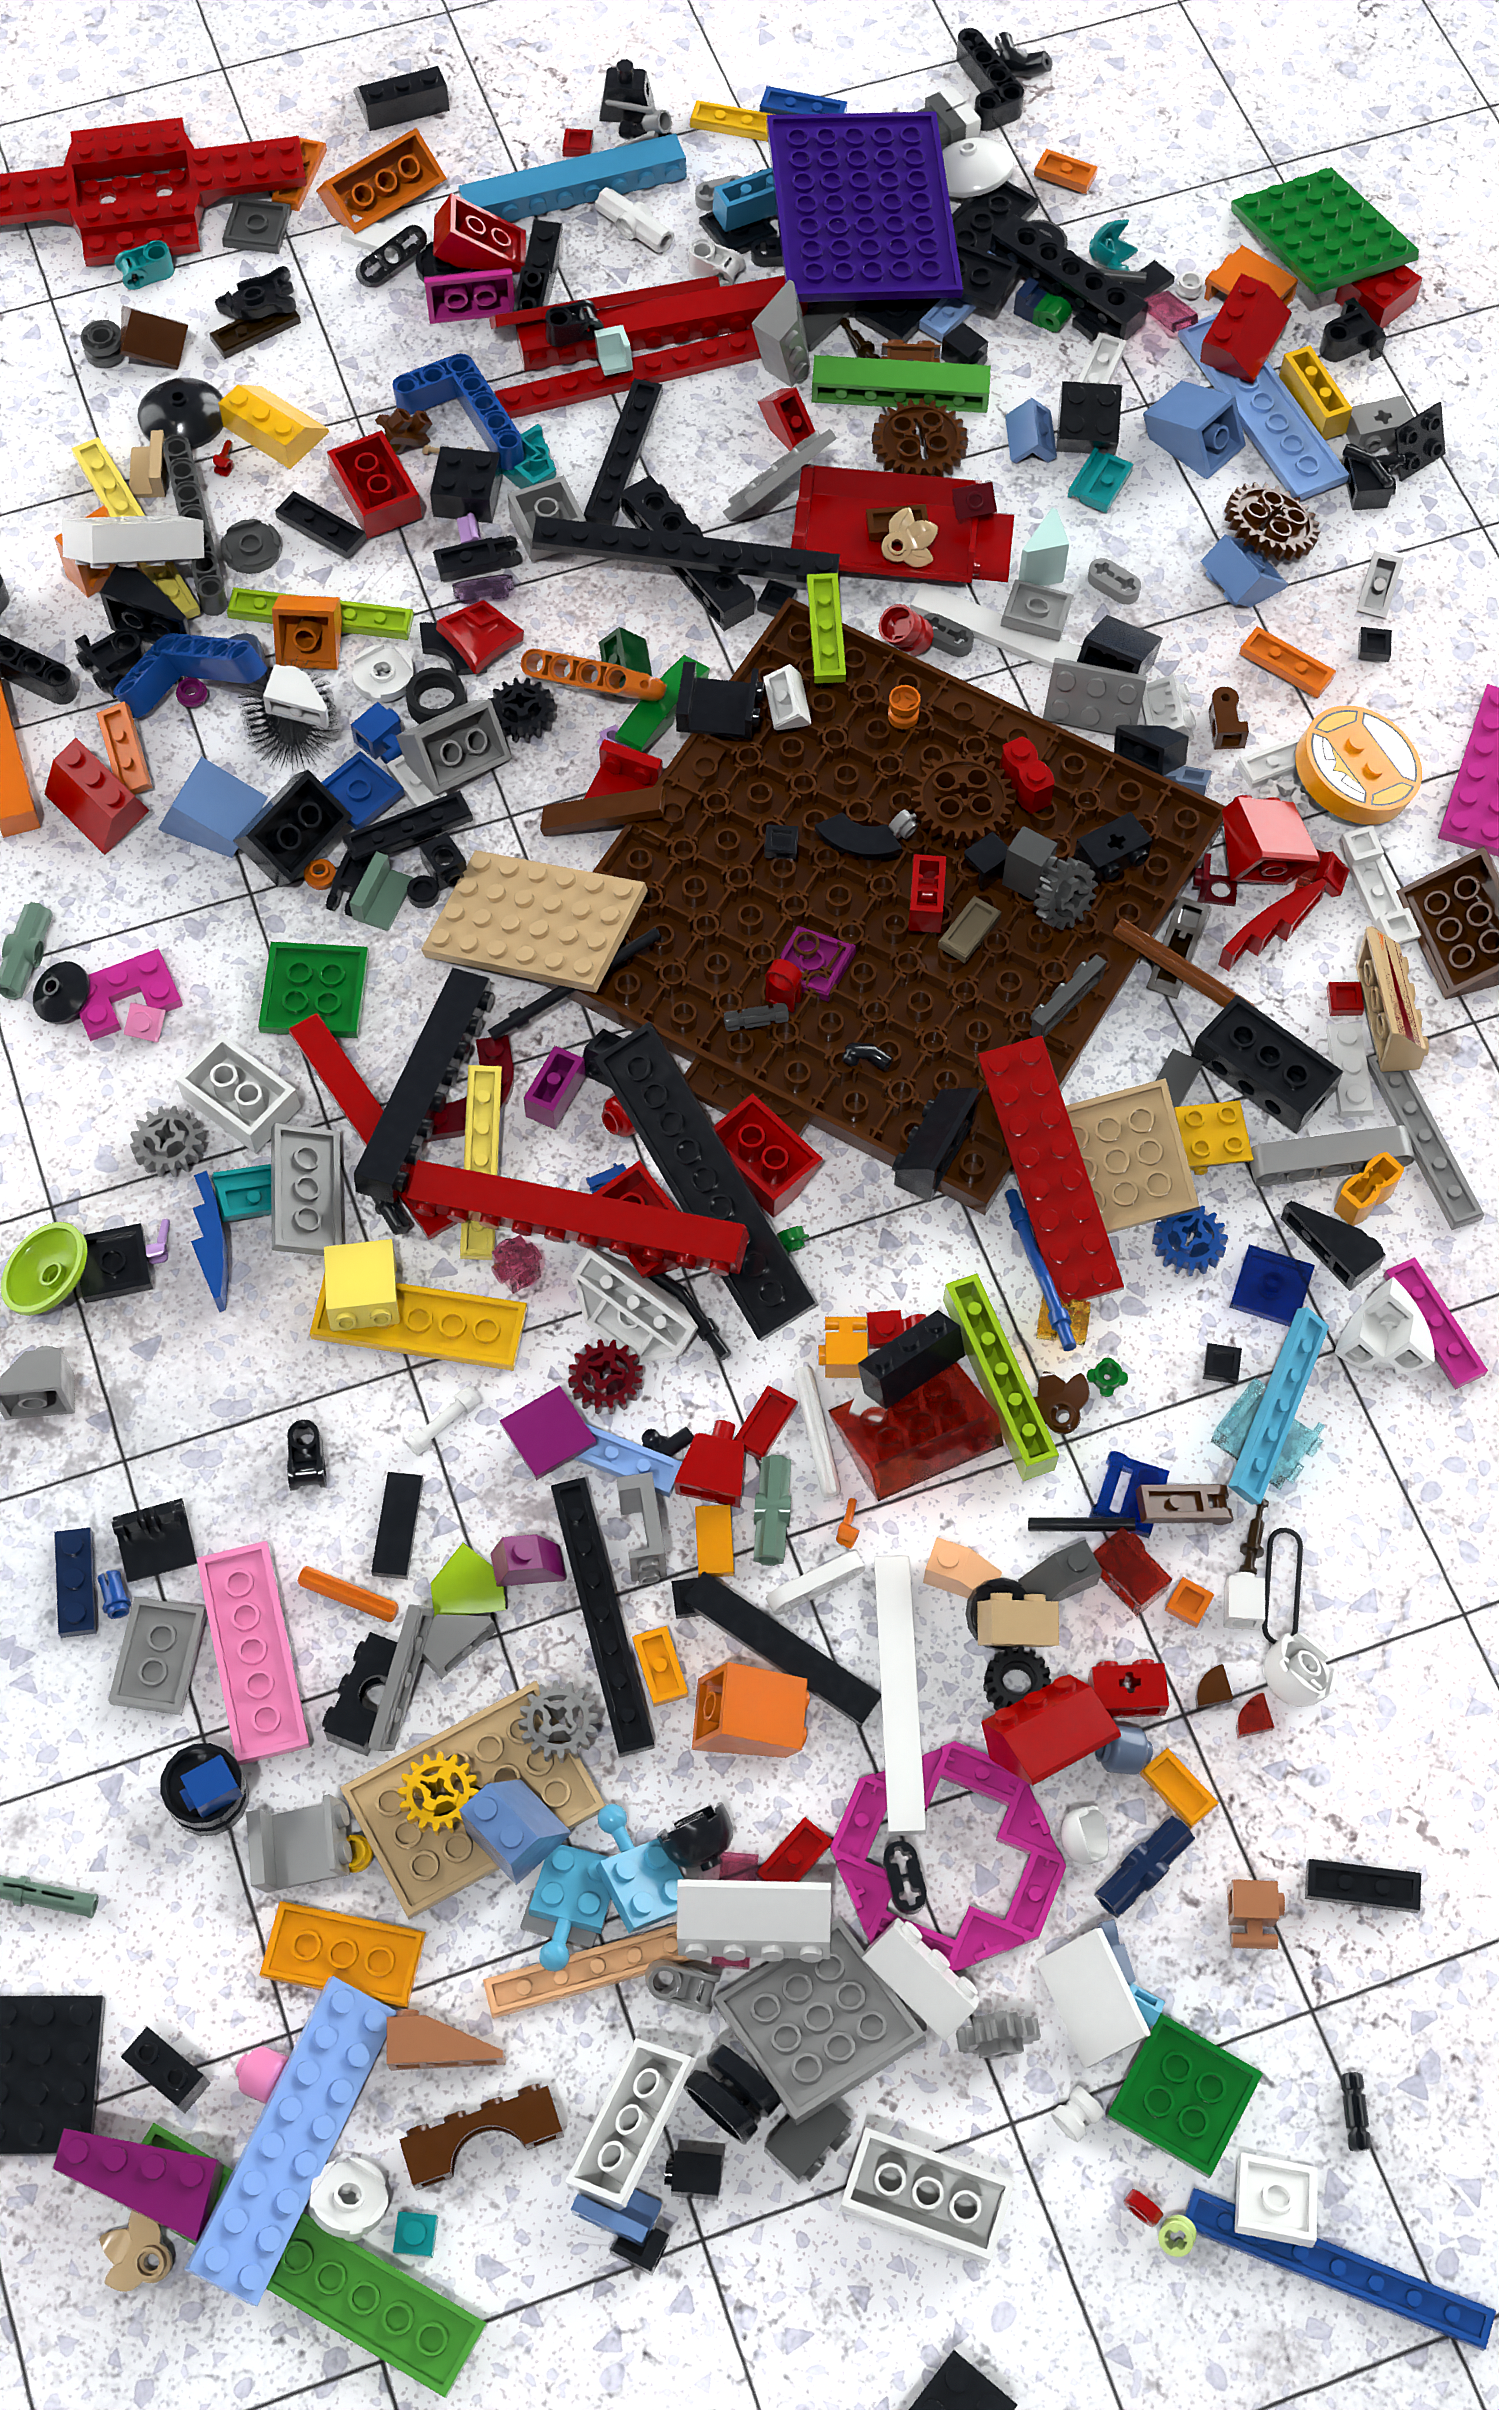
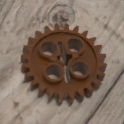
M923 398L920 399L919 404H914L912 399H908V406L897 402L896 410L887 407L886 415H879V423H874V431L872 432V453L877 454V463L884 462V471L893 468V472L943 477L944 471L948 474H953L954 466L960 467L961 459L966 457V449L968 447L967 428L963 427L962 418L956 419L955 410L946 413V404L937 408L936 400H933L929 405H925ZM914 422L918 424L919 436L916 434V424ZM921 446L924 447L923 455L925 457V460L922 458L921 455Z
M1253 482L1251 487L1246 483L1242 488L1237 487L1234 493H1231L1224 512L1227 514L1224 518L1225 521L1231 522L1228 529L1237 531L1234 536L1235 538H1244V546L1253 545L1254 552L1257 553L1259 550H1262L1266 558L1270 554H1274L1278 561H1280L1282 556L1288 561H1291L1293 556L1298 560L1303 555L1307 556L1313 550L1321 532L1317 529L1320 523L1314 520L1316 514L1307 512L1309 505H1301L1299 503L1300 497H1290L1291 493L1289 490L1285 493L1280 492L1278 485L1271 489L1266 482L1263 487H1260L1257 482Z
M955 752L954 759L952 760L943 754L941 764L932 759L930 769L922 767L921 776L915 777V783L911 791V809H915L916 820H921L920 828L922 830L931 827V838L941 834V843L943 844L951 838L953 839L954 847L958 846L960 840H965L967 847H971L972 839L979 841L992 831L995 834L996 830L1003 832L1005 822L1011 821L1015 805V790L1011 789L1012 780L1004 779V769L995 771V761L987 765L984 764V755H981L976 761L972 760L971 752H968L965 759H961L960 754Z

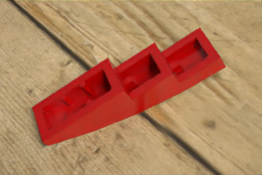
M1322 878L1293 891L1267 907L1247 923L1224 946L1218 965L1229 972L1246 950L1258 957L1275 935L1287 942L1322 900L1328 882Z

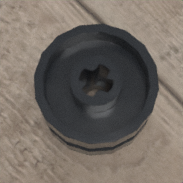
M211 1743L193 1744L179 1750L167 1762L161 1775L160 1794L165 1807L173 1819L185 1831L198 1836H215L231 1829L243 1817L249 1803V1785L237 1760L225 1748ZM221 1754L243 1796L202 1818L196 1808L191 1811L188 1810L179 1792L185 1788L180 1776Z
M718 2043L706 2057L707 2066L716 2079L705 2071L695 2069L686 2080L683 2088L692 2100L719 2127L739 2143L745 2145L758 2131L757 2121L749 2110L760 2117L769 2118L781 2104V2100L774 2089L755 2068L724 2044Z

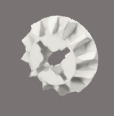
M1281 775L1277 780L1269 779L1266 785L1261 787L1258 799L1279 798L1280 793L1283 796L1291 795L1289 802H1294L1300 817L1306 813L1310 795H1307L1304 785L1300 786L1296 783L1295 778L1286 780Z

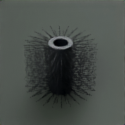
M315 677L313 680L311 679V681L313 682V681H315V680H317V679H319V678H318V677H317V678ZM257 683L266 689L267 686L265 684ZM317 684L315 685V688L325 686V684ZM254 687L250 688V690H255V691H258L259 693H260V692H262V693L265 692L264 689L261 690V689H259V688L256 689V688H254ZM326 690L325 692H319L320 696L329 695ZM248 694V695H245V696H242V697H237V698H251V697H254V699H255V698H259L260 700L263 699V696H260V695L257 696V695H255V694H253V695H251V696H249L250 694ZM328 697L322 698L327 706V710L336 709L331 706V702L334 701H331ZM263 700L261 702L249 701L239 704L243 707L250 705L262 706L258 710H242L246 713V716L252 713L255 714L254 712L264 713L260 717L257 715L254 718L252 716H245L243 718H247L248 722L246 720L242 721L247 723L245 725H250L251 730L252 728L255 730L263 726L268 727L264 731L261 730V732H252L253 737L269 733L264 739L253 741L254 744L275 737L269 744H265L262 749H258L259 751L264 750V747L272 746L278 740L279 743L274 748L272 747L271 751L266 754L267 757L272 751H277L279 745L281 749H279L278 754L280 755L286 745L285 757L288 751L290 758L291 746L292 772L293 747L296 761L295 745H297L302 763H304L300 746H303V744L306 747L307 745L311 746L306 739L309 742H315L317 746L323 744L314 741L311 736H315L318 739H327L326 736L315 735L311 731H320L322 733L332 731L313 728L312 724L307 725L308 723L266 713ZM333 710L328 712V717L337 715L332 713L335 712ZM259 719L266 720L262 724L253 725V722H256ZM330 720V721H329V724H331V723H338V722L335 721V720H332V722H331V720Z

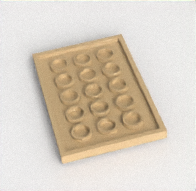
M475 850L467 864V870L463 872L464 877H460L421 950L426 958L596 993L648 889L645 882Z
M537 1681L340 1787L408 1920L500 1869L466 1833L464 1825L459 1821L453 1823L454 1833H450L447 1826L441 1827L439 1836H435L432 1826H429L424 1833L420 1832L419 1820L411 1825L408 1823L406 1817L410 1811H401L399 1804L406 1799L399 1797L397 1790L401 1787H407L402 1782L401 1775L413 1774L410 1766L412 1761L419 1766L423 1765L424 1754H427L431 1761L436 1760L439 1751L443 1752L445 1761H449L453 1754L457 1755L459 1767L466 1762L470 1765L471 1770L467 1776L476 1775L478 1781L471 1788L479 1791L487 1783L521 1779L569 1830L598 1815L600 1810L606 1806L580 1758L574 1759L570 1753L565 1754L564 1763H560L558 1755L553 1754L549 1762L544 1760L543 1750L536 1755L531 1753L533 1742L523 1743L522 1735L526 1731L519 1730L518 1721L526 1719V1717L521 1715L520 1707L531 1706L527 1698L529 1693L536 1697L540 1695ZM536 1714L534 1728L538 1733L543 1721ZM552 1718L553 1726L560 1723L557 1719ZM556 1741L554 1744L566 1743L567 1741ZM438 1771L431 1772L426 1777L436 1774ZM455 1777L453 1789L458 1790L463 1795V1784L458 1777ZM441 1788L439 1792H431L435 1800L438 1795H446L444 1788ZM415 1792V1804L422 1810V1804L425 1799ZM452 1810L441 1813L439 1816L447 1815L451 1813Z

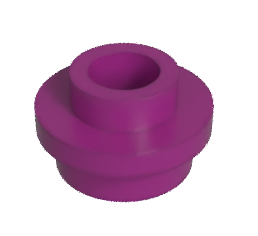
M188 677L183 679L176 689L177 700L185 707L200 706L208 696L205 684L197 678Z

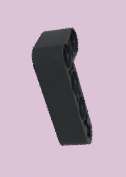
M964 28L958 34L956 60L980 91V94L975 98L974 111L981 118L980 130L991 131L1018 120L1022 115L1024 99L1022 85L979 30Z

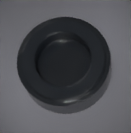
M426 875L413 878L407 886L410 903L421 909L430 908L435 905L440 897L437 881Z

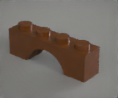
M538 2083L518 2090V2097L503 2101L502 2097L493 2098L480 2105L482 2110L468 2115L465 2110L454 2112L443 2118L444 2123L429 2128L428 2124H422L407 2130V2137L399 2139L415 2190L418 2191L454 2178V2168L458 2154L468 2141L479 2134L491 2131L507 2133L519 2140L527 2150L563 2138L564 2134L549 2087L540 2088Z

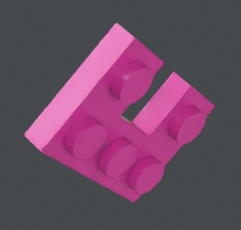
M159 948L89 974L90 991L85 1005L79 1012V1016L91 1042L121 1030L111 1003L142 992L147 1006L163 1009L166 1012L183 1006Z

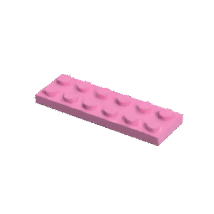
M263 1541L196 1558L235 1759L239 1765L310 1748L268 1542Z

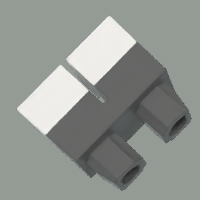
M954 85L926 97L925 107L916 111H936L941 146L945 145L947 147L963 139L980 137L981 118L969 103H966V100Z

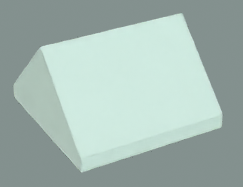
M1050 509L1022 549L1018 580L1040 586L1064 582L1070 544L1058 510Z

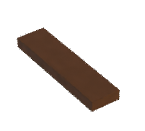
M662 785L543 806L540 830L545 837L664 817L666 791Z

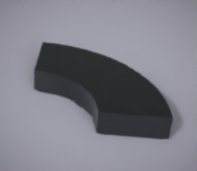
M419 623L423 654L437 655L446 659L453 666L457 676L474 674L459 652L436 630L437 623ZM486 666L479 673H487Z
M842 812L815 825L814 831L819 838L830 848L841 854L848 853L863 857V860H881L902 854V847L887 824L875 827L862 826L851 821Z

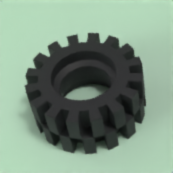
M1018 1646L1017 1651H1012V1647L1005 1648L1004 1653L999 1651L995 1654L993 1661L990 1660L987 1666L983 1684L984 1691L987 1692L986 1699L988 1703L991 1701L994 1703L993 1709L997 1711L1009 1707L1024 1699L1027 1694L1036 1692L1051 1684V1679H1049L1050 1670L1049 1667L1045 1668V1660L1042 1656L1037 1659L1035 1651L1030 1649L1029 1653L1024 1652V1647ZM1011 1670L1025 1672L1031 1680L1030 1689L1021 1695L1010 1693L1003 1684L1005 1674Z

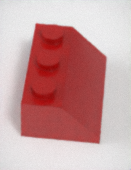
M1241 273L1202 341L1200 362L1253 384L1288 323L1292 312L1267 283Z
M77 738L72 740L53 759L44 795L104 855L150 811Z
M753 1093L714 1125L760 1206L773 1218L800 1195L823 1162V1158Z
M640 1160L593 1193V1195L678 1211ZM630 1252L626 1256L642 1278L680 1267L675 1264V1261L663 1259L662 1262L646 1260L642 1257V1254Z
M1070 1674L1056 1678L1053 1683L1036 1692L1027 1694L1024 1699L1009 1707L997 1710L994 1715L981 1721L990 1760L1032 1786L1121 1737L1118 1726L1092 1687Z

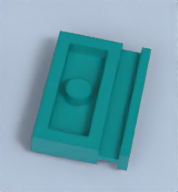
M1094 448L1071 484L1067 497H1077L1081 503L1107 513L1131 475L1134 464L1110 453L1102 454L1098 452V448Z
M271 1164L213 1172L211 1180L215 1186V1195L223 1222L271 1215Z

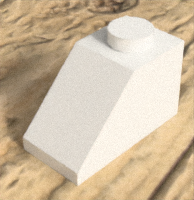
M1378 547L1374 548L1356 611L1383 618L1387 617L1405 554Z
M274 664L263 695L266 713L328 728L327 706L307 673L294 666L288 665L284 667Z

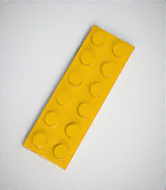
M324 1273L309 1333L311 1339L514 1371L528 1309L527 1303L396 1283L397 1305L400 1317L398 1324L332 1331L326 1310Z

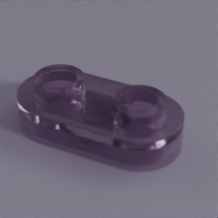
M500 574L459 581L452 585L454 599L461 600L462 604H472L478 602L480 597L491 596L492 599L506 598L509 596V592L514 590L512 575Z

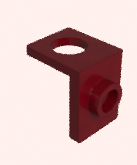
M987 480L985 483L952 489L957 519L997 512L992 481Z
M1205 853L1201 868H1195L1193 887H1198L1197 902L1235 906L1237 881H1230V876L1210 874L1211 854ZM1222 883L1228 886L1230 893L1225 897H1218L1213 894L1211 887L1214 884Z

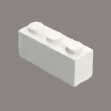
M897 1917L866 1949L862 1959L945 2041L977 2009L980 1998L977 1996L978 1991L967 1978L963 1976L959 1978L949 1968V1961L937 1949L931 1951L921 1941L923 1937L913 1924L908 1921L903 1923Z

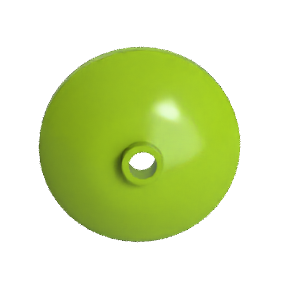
M53 1222L29 1234L14 1250L2 1274L1 1296L7 1307L17 1314L31 1316L48 1311L66 1299L81 1279L86 1265L87 1243L82 1232L72 1224Z

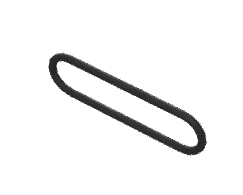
M1290 1528L1274 1530L1269 1536L1267 1544L1265 1621L1262 1625V1630L1266 1640L1271 1644H1275L1278 1641L1270 1636L1267 1625L1273 1541L1280 1533L1291 1534L1295 1537L1298 1544L1293 1630L1291 1636L1298 1633L1303 1542L1300 1535Z

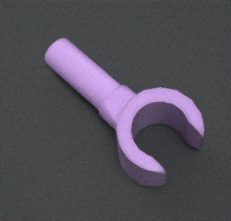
M162 1219L157 1243L146 1245V1255L149 1257V1264L163 1263L168 1260L166 1246L170 1220Z

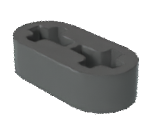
M929 613L923 616V618L930 622L932 627L938 628L933 629L934 635L930 646L955 657H964L972 651L974 635L969 628L936 613ZM960 639L965 640V642L961 641L959 644L955 643V641L958 642Z

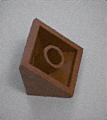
M123 305L121 308L120 354L178 370L188 324Z

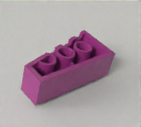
M64 2128L53 2169L61 2175L197 2243L213 2212L224 2165L214 2158Z

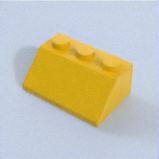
M238 384L218 402L222 423L226 429L288 469L296 465L329 433L327 427L262 386Z

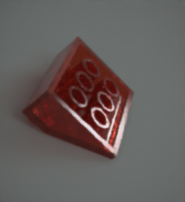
M957 1362L889 1407L887 1411L881 1407H870L864 1410L860 1417L849 1414L854 1399L828 1410L829 1416L863 1481L877 1501H881L1004 1446L998 1414ZM876 1415L881 1417L882 1420L877 1423L869 1420L868 1417Z

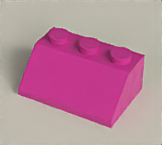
M511 268L424 277L430 324L491 318L497 314L513 312L515 297Z

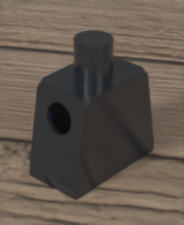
M622 59L617 62V67H609L606 71L599 121L621 123L622 120H628L640 124L644 115H646L645 113L608 106L605 103L606 100H614L642 106H654V97L647 71L635 69L631 60Z

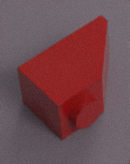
M797 387L781 388L758 401L769 429L789 451L815 432Z

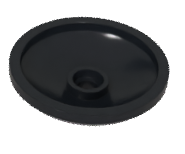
M174 378L164 381L149 390L142 398L137 413L140 429L149 441L151 430H163L165 439L172 435H182L188 439L191 450L199 448L216 438L224 427L218 405L223 396L214 386L203 380Z

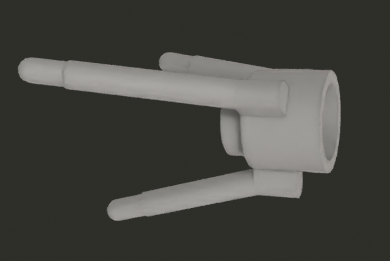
M605 101L608 106L646 114L640 124H642L647 133L616 145L615 148L658 138L659 134H665L671 130L672 118L667 110H656L655 106H642L621 101Z

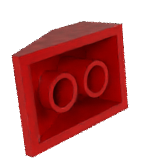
M451 193L434 216L433 255L443 262H448L458 268L483 270L511 268L512 272H521V267L524 266L526 260V230Z

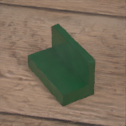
M618 627L599 642L602 662L620 665L652 677L647 642L643 637ZM623 675L620 678V688L623 687L626 682L625 675Z

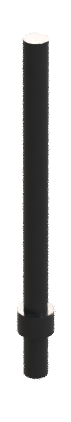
M656 927L618 949L607 972L660 940L662 937ZM560 985L522 1009L518 1007L509 1012L508 1018L487 1031L493 1041H496L515 1028L520 1030L530 1024L529 1020L578 989Z

